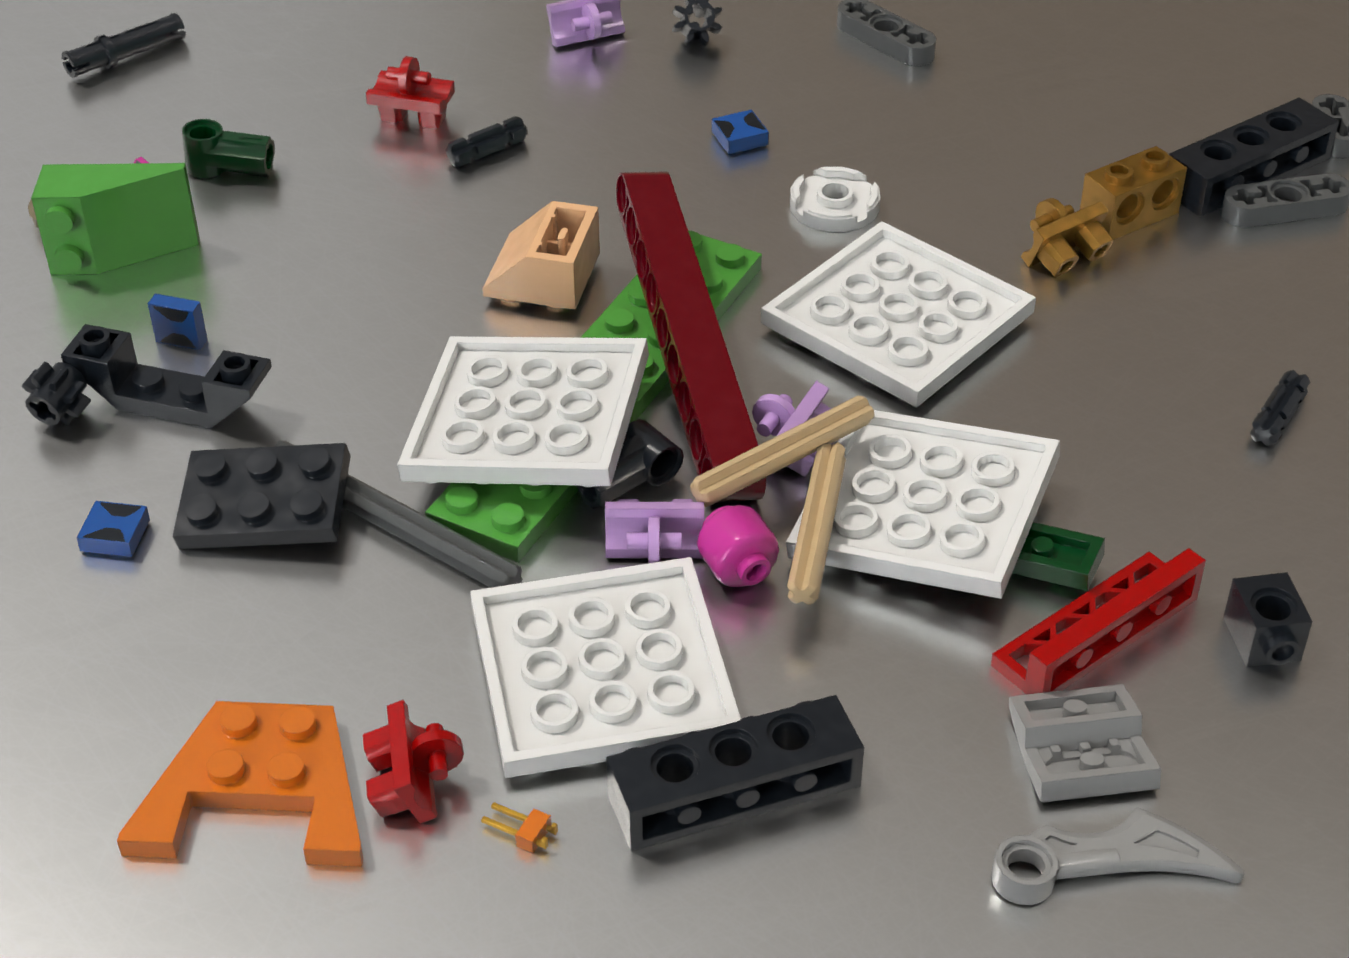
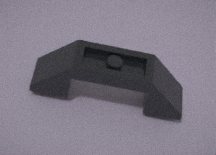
M88 324L81 328L61 354L62 362L77 368L84 375L87 384L118 411L210 429L250 400L272 367L271 359L225 350L222 351L205 377L141 365L137 363L130 332Z

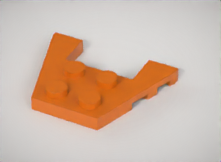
M216 701L119 832L117 838L121 856L177 858L192 807L312 812L303 847L306 864L362 867V847L334 707L327 705Z

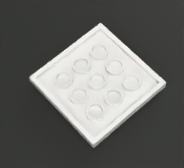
M881 221L761 308V324L917 408L1032 315L1035 309L1036 297Z
M450 336L397 463L401 481L477 483L482 485L611 486L649 357L647 338Z
M874 410L875 416L868 425L839 440V443L846 449L844 455L846 462L825 565L1002 599L1060 457V440ZM803 510L786 541L787 556L790 559H793Z
M691 557L470 591L471 606L505 778L605 762L606 757L623 753L630 748L645 747L681 737L689 732H700L737 722L741 719Z

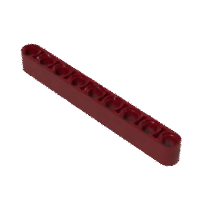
M619 173L616 183V201L619 215L699 476L758 446V442L669 173ZM766 477L718 502L763 499L766 490Z

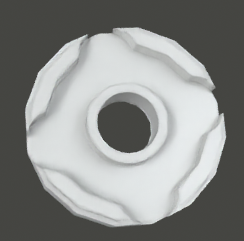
M822 167L815 169L813 176L804 179L803 174L796 178L790 188V211L799 222L812 229L825 232H849L863 228L875 220L880 211V189L875 182L873 185L867 182V175L858 170L845 167Z

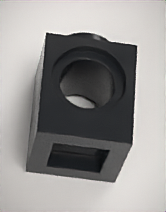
M1288 572L1232 579L1223 619L1246 668L1272 664L1283 665L1288 662L1301 661L1313 621Z

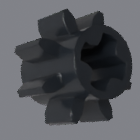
M685 0L686 9L681 6H675L672 11L676 17L680 18V21L673 26L672 31H681L686 37L685 45L687 46L692 40L700 39L701 44L706 46L709 42L708 31L719 34L722 29L719 23L714 22L715 18L722 12L721 7L713 8L708 3L709 0ZM693 12L697 18H705L702 27H700L698 22L690 23L689 18Z
M43 362L38 370L35 369L22 384V388L31 393L25 401L28 411L45 424L55 425L61 420L64 424L69 425L75 417L78 418L91 402L89 397L82 394L87 387L84 375L74 366L64 362H58L53 367L49 363Z

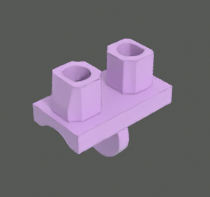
M565 0L546 4L552 44L555 47L625 32L620 10V0Z
M816 380L796 409L792 406L793 401L791 397L786 394L762 395L752 409L758 433L765 437L770 434L778 436L830 410V407L822 403L829 388ZM816 452L787 467L806 477L813 467Z
M619 499L617 502H605L606 558H648V563L660 562V558H702L697 541L704 522V502H694L692 499H673L671 502H640L638 499Z

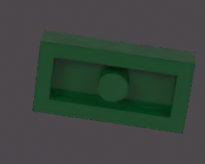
M1033 522L1012 573L1088 591L1104 556L1105 538Z

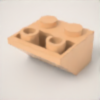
M551 201L510 232L482 288L483 296L510 302L519 301L547 305L553 308L576 310L600 254L598 207Z

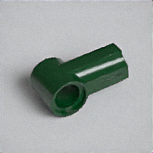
M210 119L192 120L182 128L185 164L190 175L198 178H212L227 171L269 177L273 169L275 155L274 140H271L270 136L223 131L220 123Z

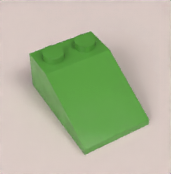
M185 163L48 164L42 166L31 199L51 275L101 274L199 245L200 236Z

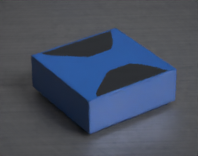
M752 109L712 118L711 132L728 154L769 145V131Z
M155 293L147 303L155 341L201 350L208 339L200 301Z
M95 501L76 537L80 551L132 557L150 521L147 506Z

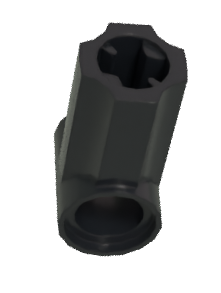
M635 420L628 425L611 486L576 487L580 492L582 500L592 509L598 506L602 507L605 505V502L614 500L645 481L652 486H661L668 483L682 466L683 450L646 420Z

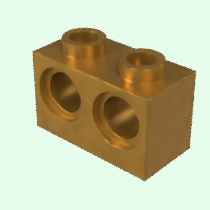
M1157 146L1110 163L1085 174L1080 210L1101 201L1109 211L1102 225L1110 237L1115 240L1179 213L1187 167Z

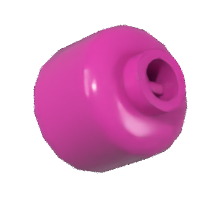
M724 506L713 511L703 522L697 541L700 555L717 580L729 587L739 588L762 582L770 574L779 553V545L775 535L760 514L748 506Z

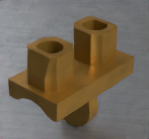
M1054 198L1040 201L1035 210L1036 218L1030 221V227L1034 232L1033 246L1031 249L1024 251L1021 258L1028 267L1042 262L1056 278L1067 273L1075 266L1079 259L1078 254L1073 249L1076 246L1090 262L1103 257L1113 243V239L1102 225L1109 211L1101 201L1076 212L1071 205L1063 206L1061 202Z

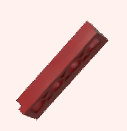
M1190 548L1167 563L1149 551L992 653L991 666L1026 695L1063 691L1196 601L1206 560ZM1024 655L1029 656L1027 669L1016 661Z

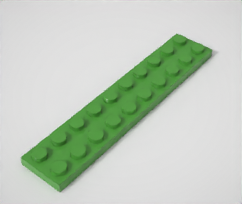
M688 231L717 320L719 321L761 270L762 254L742 248L736 244H729L700 235L695 231ZM638 275L630 281L581 336V338H647L649 357L629 423L639 418L669 381ZM450 483L425 511V516L494 553L519 563L578 492V489L574 485L532 486L529 484L482 485L477 483Z

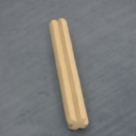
M857 395L695 477L690 485L691 493L697 502H704V507H708L816 452L817 447L827 442L831 444L868 425L875 416L874 409L869 405L866 397Z
M827 442L817 447L787 583L789 589L788 598L795 604L804 602L811 605L819 597L846 462L844 457L846 449L839 442L833 445Z

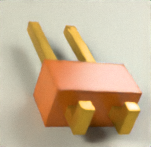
M493 802L491 809L524 822L519 830L486 816H483L481 819L482 823L515 836L516 846L531 853H534L538 846L544 849L548 847V838L545 837L548 832L554 835L558 832V824L554 822L551 824V815L534 808L529 816H526Z

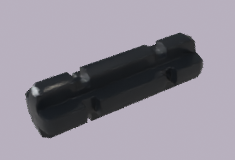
M514 116L504 120L503 125L496 123L469 134L468 139L461 137L449 142L448 147L445 149L446 155L454 167H460L470 163L471 158L478 160L506 148L505 144L512 146L522 142L528 134V130L522 118Z
M1290 370L1283 374L1279 385L1274 388L1261 408L1262 411L1257 414L1252 422L1253 428L1250 436L1255 442L1262 441L1266 446H1270L1278 441L1282 434L1281 431L1286 428L1298 409L1299 403L1303 401L1308 393L1307 387L1310 384V380L1306 374L1299 375L1295 370Z

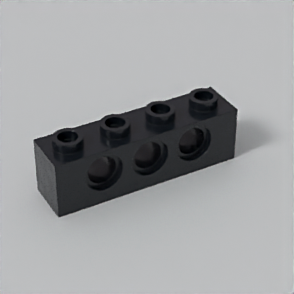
M1299 97L1169 153L1171 157L1187 167L1180 204L1199 217H1202L1222 208L1225 192L1232 186L1286 179L1330 159L1339 121Z
M832 695L814 701H803L795 706L759 716H748L737 722L704 731L689 732L681 737L645 747L630 748L623 753L606 757L608 797L632 852L861 787L864 746L837 695Z

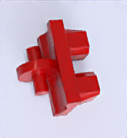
M405 56L399 68L389 66L387 71H380L375 86L366 92L367 104L377 105L381 121L392 123L403 121L408 110L418 112V121L422 127L438 129L446 118L447 104L455 93L454 81L431 78L430 72L420 71L417 58Z
M400 700L387 705L388 725L363 734L364 752L368 762L376 772L392 767V771L366 781L367 798L381 818L409 809L421 824L437 818L433 780L442 781L446 779L448 771L456 768L462 762L464 756L463 743L458 735L444 730L443 726L439 723L429 724L426 729L414 725L409 720L408 705L404 700Z

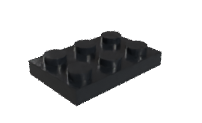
M346 443L191 451L172 536L178 548L195 549L337 542L351 458Z

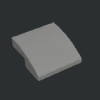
M1124 684L1009 696V709L1018 744L1041 803L1160 789L1161 767L1141 735L1143 715Z

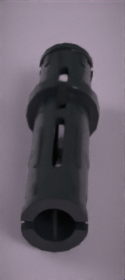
M172 13L169 16L106 37L104 34L97 36L92 43L62 52L61 59L69 60L62 63L71 78L103 66L109 69L117 66L118 61L185 38L186 32L184 30L178 31L179 29H184L185 26L177 13Z

